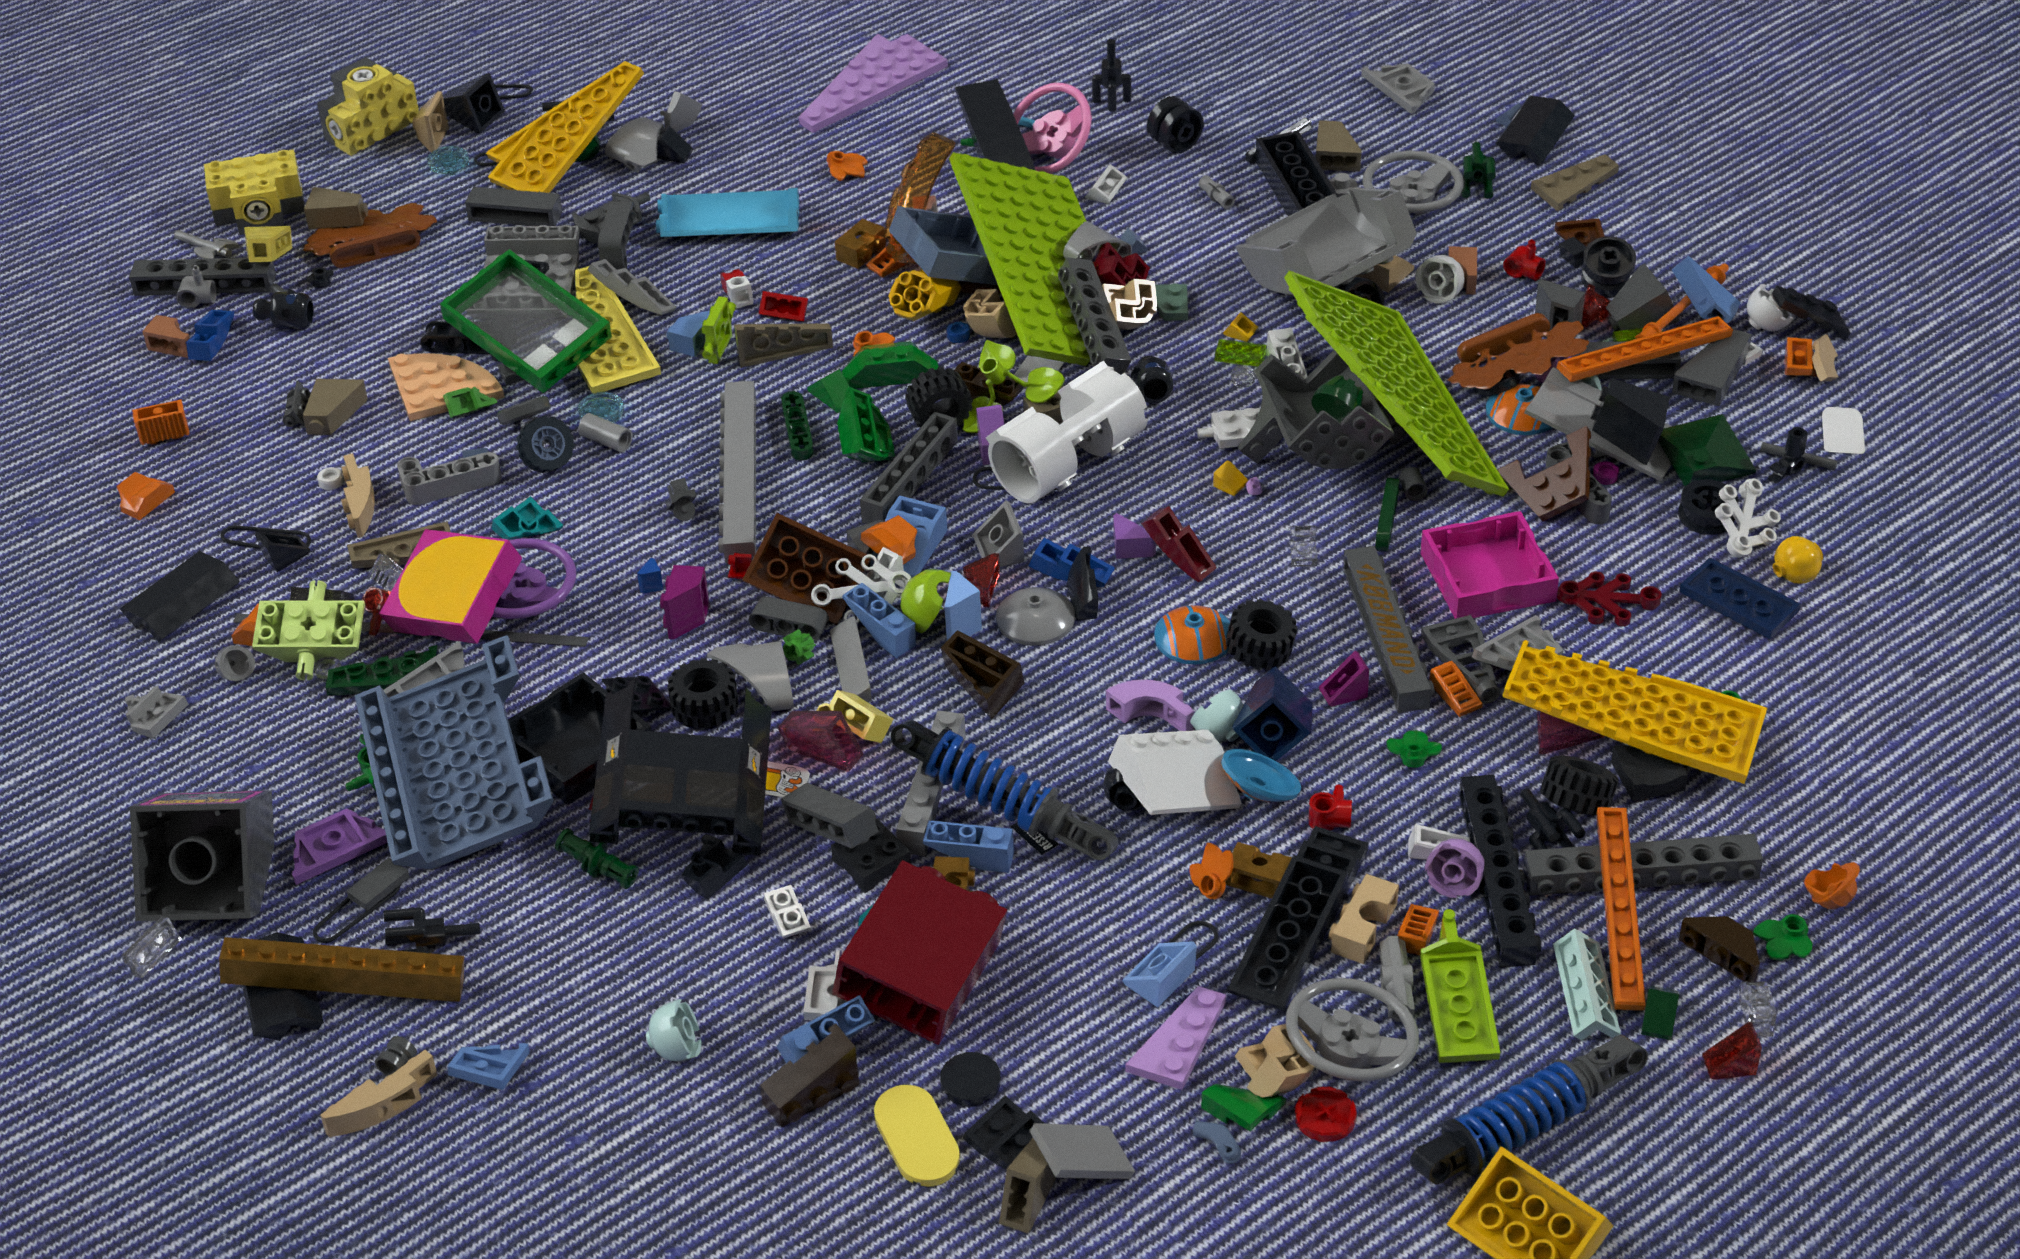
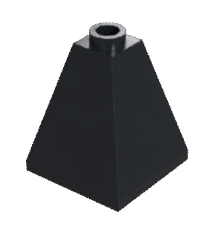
M486 73L453 88L443 95L446 116L476 133H482L505 112L490 73Z

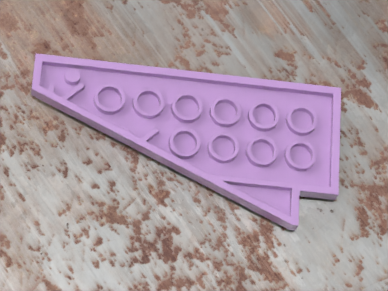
M877 34L799 116V123L814 133L948 67L947 59L908 34L902 35L891 42Z

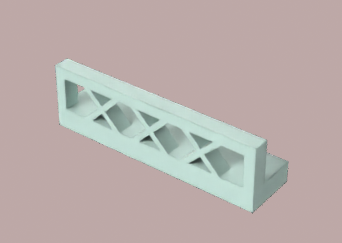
M1574 928L1553 944L1573 1035L1583 1041L1599 1030L1614 1038L1617 1035H1621L1614 1010L1599 942Z

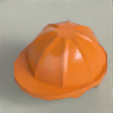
M1855 862L1842 866L1834 863L1828 871L1817 869L1810 871L1804 879V885L1810 893L1812 901L1827 909L1847 906L1857 892L1855 879L1860 872V866Z

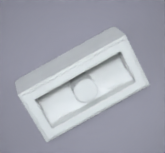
M1109 164L1085 198L1109 204L1127 177Z

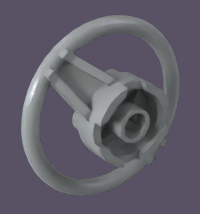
M1400 151L1384 155L1373 161L1366 168L1363 175V187L1374 188L1372 176L1379 168L1386 164L1400 160H1422L1434 163L1435 165L1422 175L1417 170H1411L1408 174L1390 180V189L1401 190L1408 212L1415 213V215H1421L1450 205L1459 197L1464 186L1463 176L1452 162L1439 155L1422 151ZM1452 176L1454 179L1452 191L1445 197L1435 201V193Z
M1333 978L1318 981L1302 989L1293 998L1286 1013V1030L1297 1052L1315 1068L1337 1078L1351 1081H1375L1388 1078L1402 1071L1412 1061L1418 1049V1027L1408 1008L1396 996L1369 982L1350 978ZM1334 990L1355 991L1372 996L1385 1003L1399 1016L1404 1024L1407 1040L1380 1036V1026L1377 1022L1352 1014L1345 1009H1337L1330 1016L1308 1000L1318 994ZM1299 1027L1317 1043L1316 1050L1323 1057L1306 1044L1301 1036ZM1373 1065H1384L1377 1068H1371Z

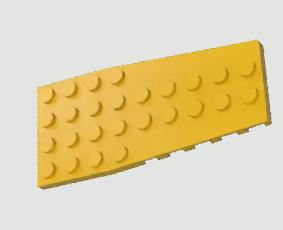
M1523 641L1505 685L1504 698L1641 749L1647 754H1654L1675 763L1684 764L1703 772L1745 784L1767 707L1653 673L1651 678L1637 675L1638 669L1627 666L1624 671L1609 668L1610 662L1600 659L1598 665L1581 661L1582 655L1573 653L1572 657L1562 656L1555 653L1556 648L1546 646L1545 649L1539 650L1528 647L1529 641Z

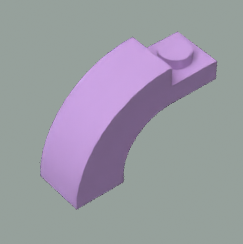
M1132 680L1117 684L1106 690V710L1123 723L1139 716H1156L1164 719L1179 731H1194V727L1190 722L1194 715V710L1189 705L1183 703V691L1170 684L1154 680Z

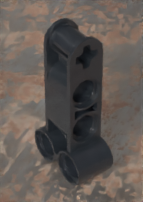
M500 316L493 323L472 322L512 352L511 346L515 345L518 341L512 317ZM447 321L429 322L426 326V334L420 340L421 347L432 353L489 354ZM491 355L492 360H494L495 362H500Z

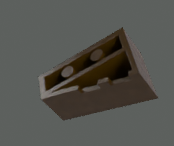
M958 630L941 647L946 669L991 720L1025 684L1019 662Z
M836 1023L828 1029L831 1034L817 1045L814 1042L806 1047L808 1053L793 1064L790 1060L760 1084L762 1104L781 1128L791 1122L800 1120L802 1116L817 1108L824 1107L831 1100L842 1094L849 1093L859 1086L856 1047Z

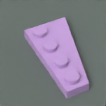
M1198 986L1126 1063V1072L1183 1090L1226 1003V994Z

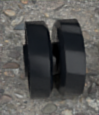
M1169 96L1158 102L1150 112L1147 120L1149 136L1174 154H1181L1193 147L1200 138L1204 128L1202 114L1177 96Z
M1611 236L1597 238L1589 243L1584 251L1581 281L1584 287L1590 293L1599 297H1615L1634 274L1636 253L1633 247L1627 241Z

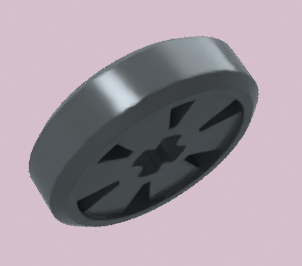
M541 396L503 409L497 413V417L501 425H507L545 412L551 408L548 397Z

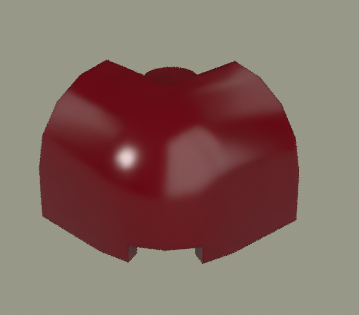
M1109 242L1101 244L1096 260L1093 262L1101 285L1125 286L1133 279L1146 280L1150 267L1137 253L1121 257Z

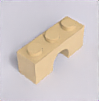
M1369 874L1365 875L1361 884L1356 883L1351 896L1352 900L1350 903L1344 904L1338 924L1333 923L1328 938L1332 940L1331 953L1361 964L1365 963L1375 945L1377 926L1368 922V920H1376L1387 924L1398 903V884Z

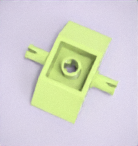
M315 580L310 582L308 601H259L252 648L256 651L284 662H298L296 678L304 681L305 675H307V681L313 679L315 662H339L359 649L365 602L324 601L327 584L320 580L317 581V586H315Z

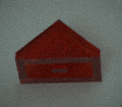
M999 553L990 554L963 567L964 578L980 590V603L984 607H989L1000 574Z
M1747 1022L1702 1053L1711 1079L1719 1080L1757 1074L1762 1046L1753 1023Z

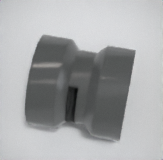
M394 1036L387 1043V1050L381 1052L375 1059V1064L379 1071L388 1076L415 1057L417 1050L409 1040L400 1036Z

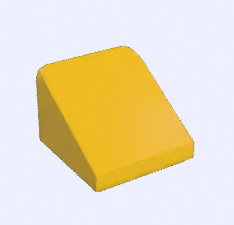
M1240 312L1223 334L1247 342L1258 329V326Z
M1228 460L1213 474V487L1232 496H1235L1248 482V479Z

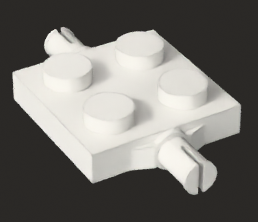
M1246 408L1235 411L1223 410L1211 413L1212 427L1197 428L1198 439L1213 437L1217 441L1219 449L1238 447L1254 425L1260 408Z
M840 950L835 952L834 965L809 967L803 1011L804 1020H814L847 1002L832 994L838 960L841 956Z

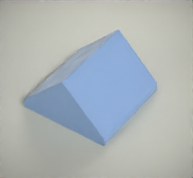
M951 571L945 602L947 640L957 630L968 636L982 630L980 590L957 571Z
M1194 941L1159 943L1122 981L1127 987L1158 1008L1195 971L1197 946Z

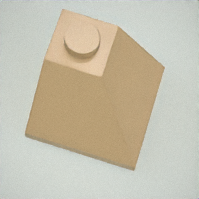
M440 91L420 108L412 122L413 129L416 130L417 139L431 153H436L449 129L443 94Z
M1395 255L1392 261L1386 264L1379 263L1373 266V271L1363 275L1358 274L1354 278L1370 279L1378 284L1383 291L1389 292L1414 270V265Z

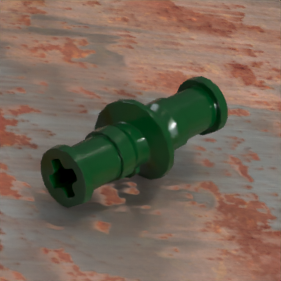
M569 828L564 829L558 836L555 850L573 856L575 860L582 863V871L588 873L591 877L598 878L602 874L619 882L620 886L624 889L630 888L636 881L639 868L636 865L630 866L613 854L606 853L608 844L601 842L594 846L592 842L574 835L573 830Z

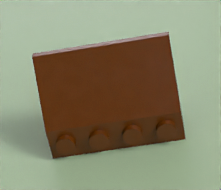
M776 513L742 582L782 600L822 608L829 616L828 622L838 625L848 608V604L841 598L831 600L827 606H817L811 599L812 590L819 584H825L830 589L859 585L847 575L838 574L835 569L836 562L841 558H846L853 567L866 575L867 571L862 568L861 561L867 554ZM870 558L864 561L867 567H870ZM844 562L838 565L841 571L848 569V565ZM824 592L817 594V599L820 601H824L827 598Z

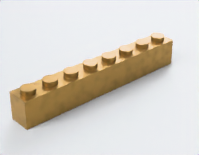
M224 937L219 957L220 983L460 1002L464 983V956Z

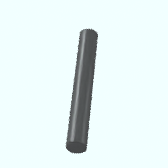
M1766 442L1762 443L1760 452L1783 457L1786 453L1785 447ZM1809 453L1802 455L1807 464L1836 470L1837 460Z

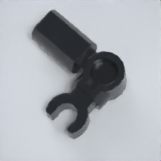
M1794 427L1788 431L1785 447L1786 453L1779 459V463L1775 462L1770 466V469L1774 471L1773 474L1768 476L1770 481L1777 484L1785 475L1796 474L1803 468L1805 458L1802 455L1805 453L1808 437L1805 429Z

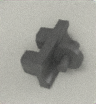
M685 478L670 481V485L667 486L669 498L665 502L667 510L673 508L675 518L680 521H688L695 514V506L692 503L696 498L695 489H688Z

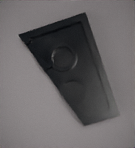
M1777 286L1772 292L1780 308L1804 320L1810 317L1818 324L1819 328L1825 331L1831 328L1837 331L1838 337L1845 341L1851 334L1837 310L1838 307L1833 302L1819 300L1811 294L1804 295L1798 293L1793 288L1786 289Z

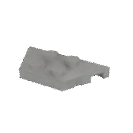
M1410 64L1381 66L1379 71H1370L1368 67L1361 68L1362 77L1411 114L1419 109L1435 89V83Z
M1535 615L1476 647L1472 658L1511 671L1524 640L1529 641L1528 647L1539 650L1545 649L1546 646L1556 648L1555 653L1562 655L1563 649L1553 639V635L1549 630L1543 631L1540 627L1541 619Z
M458 641L384 689L383 691L387 697H392L465 668L461 643Z

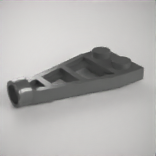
M1471 615L1421 628V636L1431 652L1443 663L1453 661L1483 703H1492L1498 699L1501 691L1495 683L1491 664L1472 658L1474 649L1484 644L1485 641L1481 629ZM1471 643L1473 652L1457 656L1449 648ZM1480 662L1482 669L1470 672L1464 666Z

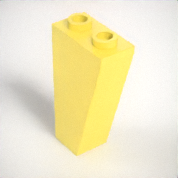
M290 226L244 227L249 262H273L293 249Z

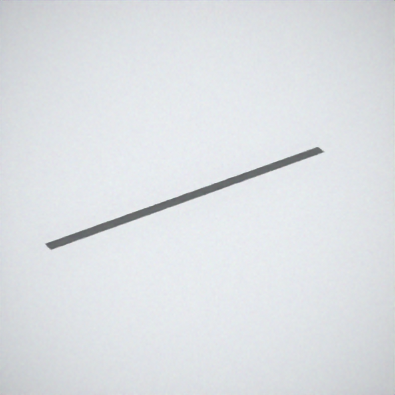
M237 613L233 622L241 623L249 614ZM362 622L361 631L406 634L394 632L387 623ZM484 630L480 639L495 640L508 635L510 641L586 646L589 637Z

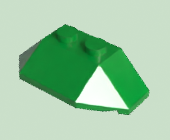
M911 341L862 346L845 366L842 374L849 387L854 389L912 383L911 381L914 378H918L921 372L926 373L930 368L936 370L938 362Z
M848 387L837 422L842 454L850 459H857L862 462L893 460L895 457L890 426L885 417L873 404L874 400L870 394Z

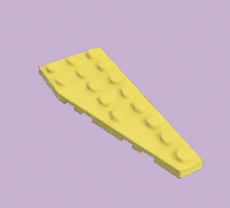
M589 266L575 270L576 298L608 320L612 337L577 365L592 394L603 393L660 375L661 369L615 292L594 277L587 270Z

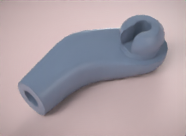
M1202 1121L1195 1122L1193 1136L1214 1143L1225 1163L1233 1164L1240 1159L1241 1149L1224 1125Z

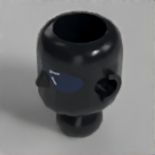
M288 289L287 292H275L270 302L261 298L254 301L253 315L254 318L260 321L270 318L272 324L279 329L305 330L313 321V301L308 294L297 293L291 289Z
M1153 356L1142 357L1133 368L1131 378H1133L1134 383L1141 391L1145 402L1154 404L1165 401L1171 396L1173 391V378L1167 363L1161 358Z

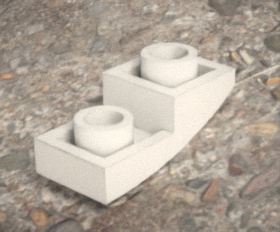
M791 885L764 893L765 903L782 938L811 930L801 903H798Z

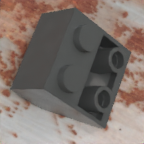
M1540 279L1538 281L1535 313H1541L1546 316L1550 322V330L1561 321H1579L1582 324L1585 292Z

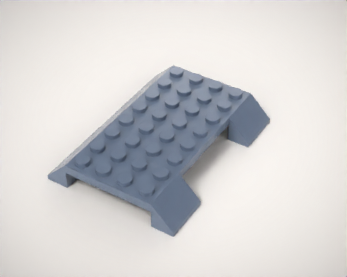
M508 635L482 645L485 660L388 698L380 685L355 695L391 860L394 865L434 869L537 828L554 802L541 756L521 764L519 762L504 702L520 678Z

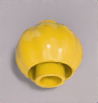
M1791 536L1782 541L1776 549L1773 571L1779 578L1784 577L1792 583L1810 582L1816 578L1821 570L1823 553L1815 542L1804 537Z

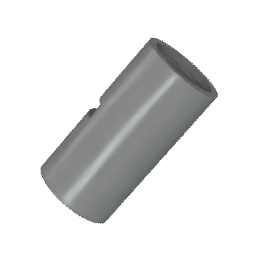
M587 413L582 417L578 427V432L581 436L619 452L626 451L632 442L633 435L630 429L591 413Z

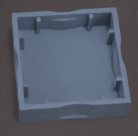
M897 207L889 232L928 277L998 285L971 216Z

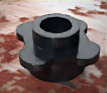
M318 267L314 268L312 274L306 279L314 287L324 288L330 285V277L334 275V272L331 269L326 270L325 268Z

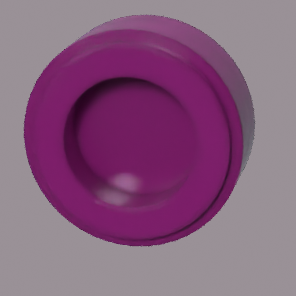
M1604 461L1594 466L1593 477L1600 484L1610 485L1618 480L1619 468L1615 464Z

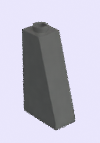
M1733 329L1731 337L1710 342L1676 371L1672 393L1720 406L1750 350L1752 334Z

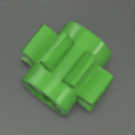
M800 629L783 638L784 642H786L783 646V651L788 661L796 660V663L800 665L814 657L811 651L816 644H814L809 633L801 634Z

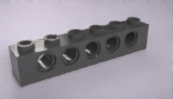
M248 257L135 260L129 275L134 296L176 295L182 279L186 276H192V268L194 266L199 267L203 280H214L217 293L270 292L269 287L271 284H274L276 278L273 262H249Z
M1067 257L1063 266L1059 268L1058 279L1064 289V294L1074 315L1077 328L1081 333L1091 364L1094 367L1104 361L1108 367H1114V371L1122 375L1132 360L1092 260Z
M934 412L860 499L862 523L868 524L878 520L885 521L888 511L899 495L908 498L913 496L958 442L956 418Z

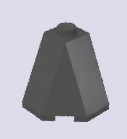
M1642 264L1606 307L1610 316L1607 318V321L1614 331L1618 329L1623 336L1642 332L1643 327L1647 323L1657 322L1674 306L1665 287L1645 264ZM1677 316L1668 325L1679 322V317Z

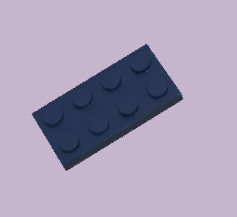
M1712 558L1707 559L1682 582L1679 590L1685 596L1769 639L1799 612L1801 603Z

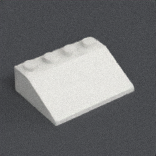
M1209 730L1119 735L1108 760L1113 769L1117 768L1121 772L1125 784L1150 815L1240 808L1242 804L1236 786L1223 770L1221 764L1224 755L1223 747Z

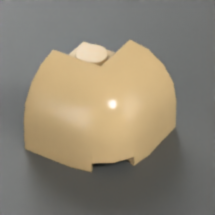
M1133 279L1125 286L1102 285L1119 329L1130 330L1139 328L1150 321L1156 312L1155 281Z
M977 289L963 306L966 320L976 334L986 338H1013L1017 335L1006 304L1001 302L997 289Z
M1286 1024L1273 1026L1262 1043L1242 1047L1235 1055L1244 1070L1252 1078L1247 1088L1254 1095L1260 1097L1293 1091L1303 1084L1314 1070V1066L1308 1063L1292 1045L1288 1037ZM1300 1031L1301 1036L1306 1042V1044L1315 1052L1310 1042Z

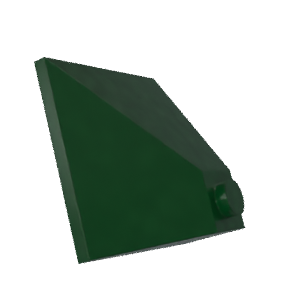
M1723 414L1664 428L1658 440L1684 486L1697 480L1707 479L1723 482L1756 473L1754 465Z

